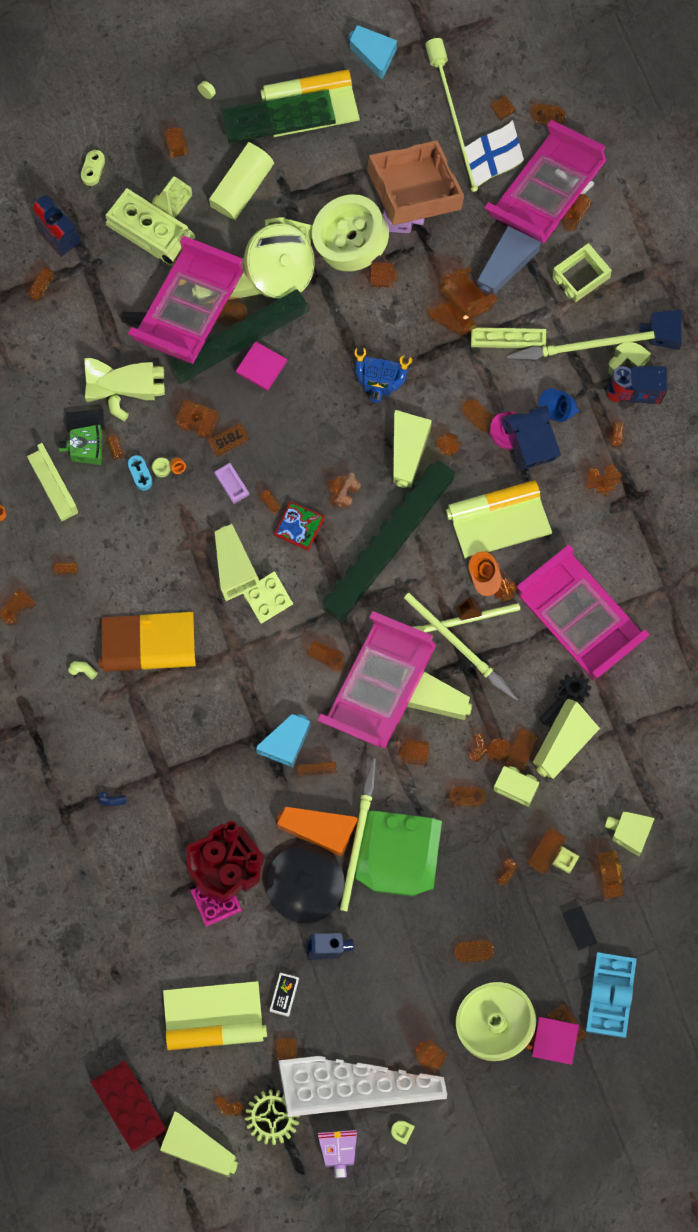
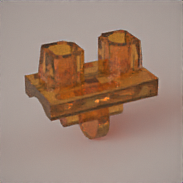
M614 464L606 466V475L599 476L598 468L588 469L587 489L596 488V493L603 492L605 497H609V491L615 490V484L621 483V472L617 471Z
M350 472L349 475H345L343 480L340 476H337L336 480L329 479L328 485L331 487L329 493L334 495L336 492L330 503L334 507L337 505L344 508L350 507L353 498L346 495L347 490L356 493L361 486V483L354 478V473Z

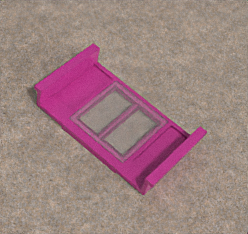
M553 120L547 125L550 135L496 206L488 202L484 207L485 210L489 211L491 217L543 244L584 188L592 181L606 162L604 154L605 145Z
M183 236L180 240L182 251L139 328L131 327L128 334L133 337V340L193 364L228 298L233 293L244 273L241 265L243 259Z
M567 545L516 588L519 590L518 596L594 681L647 639L650 634L646 630L640 631L573 555L574 549Z
M372 611L369 618L374 625L328 716L320 714L317 721L385 749L424 673V669L436 645L432 641V635Z

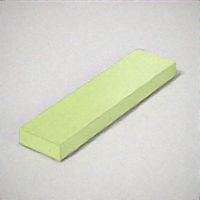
M471 328V347L530 348L533 346H546V329Z

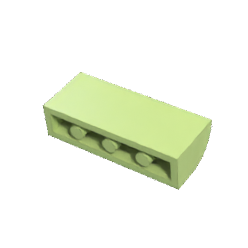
M248 142L210 197V207L235 221L274 165L272 158L265 151Z

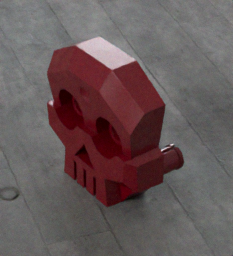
M235 821L220 824L210 830L207 837L186 845L187 874L202 895L225 904L241 890L248 891L259 883L261 867L265 857L245 829L238 827ZM212 851H217L218 854H217V855H212L211 852H212ZM228 874H233L234 877H233V878H229L227 875H228Z

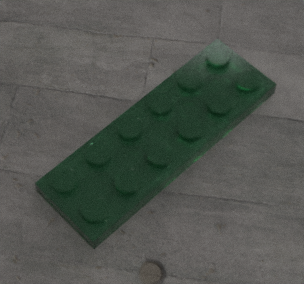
M329 89L222 109L228 143L336 124Z

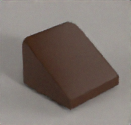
M471 596L456 606L461 621L482 616L479 604Z

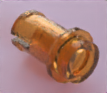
M620 422L613 423L612 437H610L609 441L614 447H621L625 441L623 438L625 423L621 422V426H619Z
M117 435L107 437L106 445H109L113 459L118 460L117 457L119 459L123 458L125 454L119 442L120 437H117Z
M267 489L259 495L260 501L265 503L271 514H275L282 507L272 495L273 492Z
M58 561V563H54V572L58 576L60 574H78V563H60Z

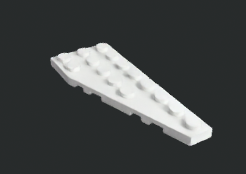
M321 1056L279 1060L287 1117L447 1099L444 1077L422 1073L419 1075L409 1074L404 1070H399V1072L391 1071L386 1067L357 1063V1065L344 1063V1060L336 1059V1061L326 1060V1057Z

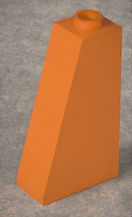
M285 807L284 811L279 812L276 822H278L277 826L279 829L342 857L357 826L358 818Z

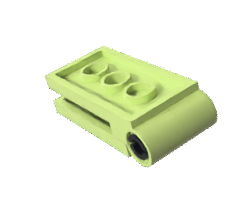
M128 188L106 214V226L158 259L161 258L162 261L170 266H174L182 251L181 238L186 236L195 239L194 233L188 229V226Z

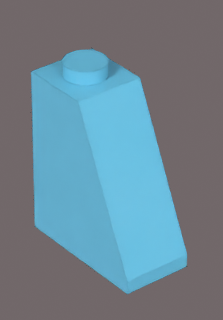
M357 25L355 30L350 32L348 38L350 49L379 78L383 79L397 50V40Z
M297 714V716L290 715L257 746V754L293 768L311 726L310 721L301 714Z

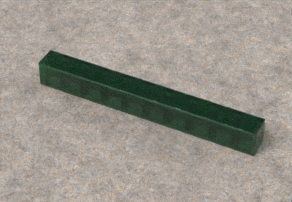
M436 460L434 464L431 463L427 467L425 476L423 478L420 477L414 484V490L404 496L403 504L393 510L392 518L382 524L380 527L381 532L370 539L368 543L370 546L366 551L363 549L359 553L358 561L355 565L351 564L345 572L347 575L343 580L339 579L334 586L335 590L332 594L328 593L323 599V611L340 623L345 620L454 481L456 472L439 460Z

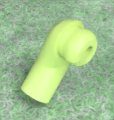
M118 395L111 396L108 399L110 413L125 421L129 413L120 409L119 403L121 398Z

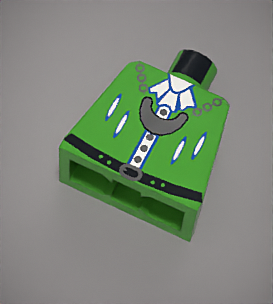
M94 425L71 430L70 440H59V451H70L71 460L74 462L102 465L101 426Z

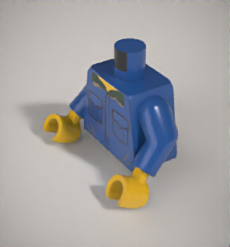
M356 348L355 373L360 385L364 386L365 392L371 393L370 401L380 403L382 395L390 396L392 391H396L405 382L408 372L407 366L412 363V358H409L408 363L403 361L405 355L400 358V363L365 357L364 360L363 357L366 355V349L364 348V353L359 355Z

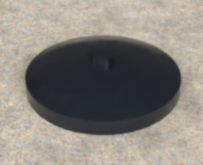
M310 844L296 845L282 851L271 863L266 876V891L270 903L280 915L297 923H313L329 916L339 905L345 886L344 874L337 859L327 850Z

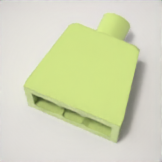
M623 812L620 820L609 816L605 827L615 831L612 839L614 842L640 856L654 818Z

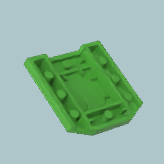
M368 811L355 880L361 882L373 892L413 897L433 890L442 821L427 817Z

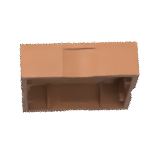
M438 140L414 145L402 150H391L369 155L367 171L392 225L461 210L464 194L448 167L447 159Z

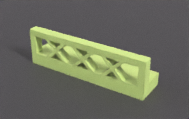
M43 443L37 445L39 451L27 456L60 520L64 521L78 514V510Z

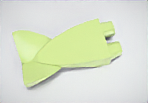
M85 358L86 402L103 399L115 393L143 400H155V396L165 395L164 383H155V379L164 378L163 366H153V362L127 365L113 370L99 360Z

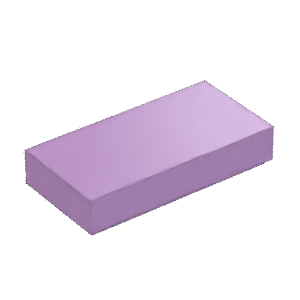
M231 463L214 471V475L233 504L250 495Z

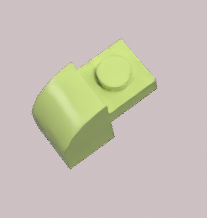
M622 343L616 347L615 356L608 363V373L613 375L616 368L625 364L630 368L643 367L649 361L651 353L637 343Z

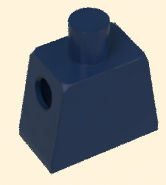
M682 310L652 313L650 323L639 324V333L654 331L655 338L650 339L651 345L680 350L682 343Z
M341 933L311 934L306 940L307 960L340 958L344 951H353V939H343Z

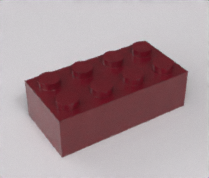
M125 1060L90 1082L133 1153L167 1133L166 1127Z

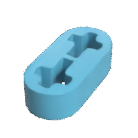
M132 456L128 461L130 473L136 487L139 490L146 491L152 486L151 475L144 459L141 456ZM137 461V463L140 466V471H137L136 467L134 466V462ZM141 475H143L144 479L147 480V481H146V483H147L146 485H143V483H140V482H141V479H140V476H141Z

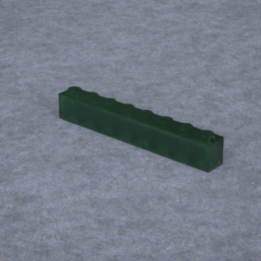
M294 290L206 340L193 364L179 358L169 361L173 375L181 385L307 313V303L299 290Z

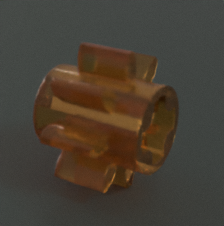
M445 433L444 436L440 435L436 445L440 447L439 452L447 456L457 453L461 442L457 441L458 436L452 433Z
M508 578L502 579L501 587L494 594L495 598L500 597L502 602L513 599L515 597L514 593L517 592L515 582H509Z
M498 737L487 745L489 747L487 754L491 760L496 758L499 762L510 755L508 750L511 745L506 739L502 741Z

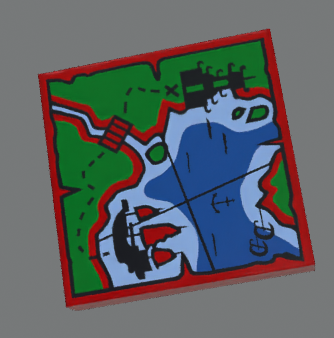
M290 501L274 536L309 551L325 516Z

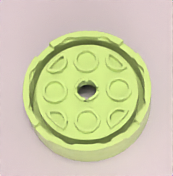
M345 195L330 201L320 210L312 227V240L317 251L331 267L341 271H356L371 265V262L378 255L381 256L389 239V227L385 217L372 200L361 195ZM353 232L357 233L354 239H348Z

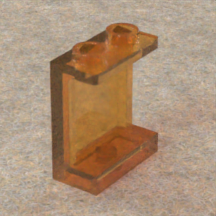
M470 267L460 268L453 274L445 275L438 288L466 321L490 311L498 300L494 293L485 297L468 277L472 271Z

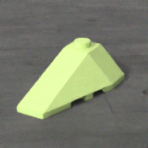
M173 176L160 195L154 197L152 204L173 218H176L192 197V189Z

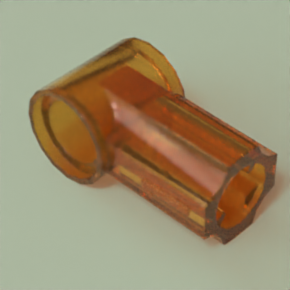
M580 194L563 216L562 226L566 231H575L579 222L593 203L589 197ZM572 218V219H574L575 221H574V222H568L567 219Z
M316 640L312 642L307 656L323 663L334 672H340L344 669L345 658L341 651L333 650ZM334 658L341 659V662L338 664H333L331 661Z

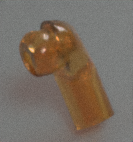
M482 734L473 736L476 746L469 753V758L473 762L480 761L487 752Z
M508 858L503 863L507 869L496 880L502 887L511 880L516 871L517 862L513 861L512 858Z

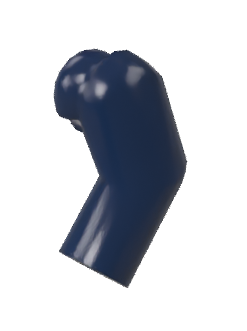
M101 792L97 795L98 803L103 806L113 807L126 804L125 795L108 797L106 792Z

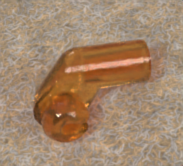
M222 1095L214 1100V1103L225 1116H238L242 1113L243 1105L240 1102L227 1103Z

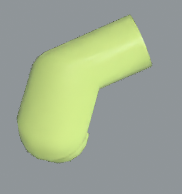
M74 661L68 668L70 674L76 675L78 672H84L91 680L98 674L87 662Z

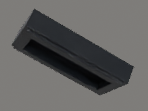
M104 410L66 412L67 432L94 425H100L101 429H105Z
M581 906L563 913V917L578 950L597 943Z

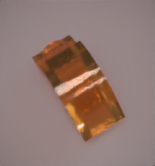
M617 852L597 853L598 871L601 877L604 899L624 896L623 876Z

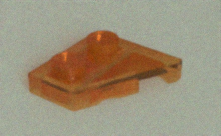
M459 296L427 312L429 318L459 336L477 328Z

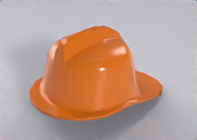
M481 551L474 554L469 561V572L477 592L483 596L494 595L498 592L502 582L499 564L488 552Z

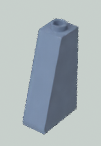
M508 226L477 280V288L484 294L494 296L540 251L541 242Z

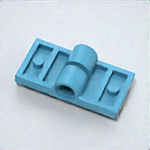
M597 952L586 1032L626 1038L633 995L636 958Z

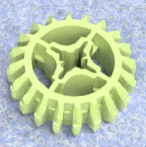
M269 1090V1096L267 1097L265 1092L262 1091V1099L255 1095L254 1099L257 1103L249 1102L253 1110L246 1109V1113L251 1114V1116L245 1117V1121H252L251 1124L247 1125V1129L254 1128L251 1135L255 1136L258 1133L257 1141H261L265 1137L264 1144H268L269 1139H272V1144L276 1145V1138H279V1141L284 1143L282 1136L285 1135L287 1139H290L291 1136L288 1131L290 1130L292 1133H295L296 1129L292 1125H299V1122L293 1120V1118L300 1116L287 1117V1113L276 1111L274 1101L286 1107L284 1095L282 1098L280 1097V1090H277L276 1096H273V1091ZM268 1102L267 1112L256 1115L258 1109ZM271 1107L275 1116H278L275 1122H273L274 1127H272L270 1119L267 1118L268 1115L270 1116ZM289 1119L286 1127L276 1133L277 1124L280 1121ZM256 1122L268 1123L270 1133L262 1131Z

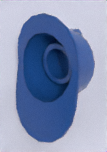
M549 388L539 398V407L544 405L548 407L549 419L564 422L572 418L576 412H579L575 398L566 392Z

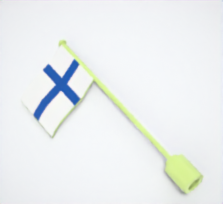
M434 38L425 43L430 65L440 70L472 185L471 191L476 192L478 186L492 177L515 168L524 161L513 120L503 128L480 137L466 147L464 146L443 71V66L448 61L443 40L441 38Z

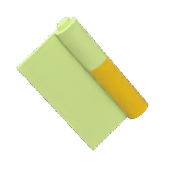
M349 69L265 85L263 90H260L262 101L266 100L274 137L360 121Z
M536 480L448 505V509H445L447 519L452 520L465 559L481 551L490 552L552 534L540 500V491Z
M258 981L163 990L167 1050L264 1041L263 1037H267L266 1025H262Z

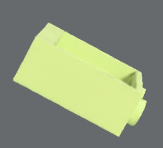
M588 243L553 269V280L557 285H561L566 296L569 299L572 298L576 303L611 277L612 270ZM585 258L599 277L577 292L563 276V273Z

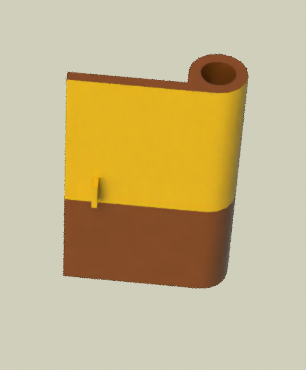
M193 612L102 618V657H99V669L103 668V672L196 666Z

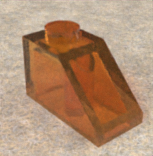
M549 828L528 865L545 875L563 847L567 837Z

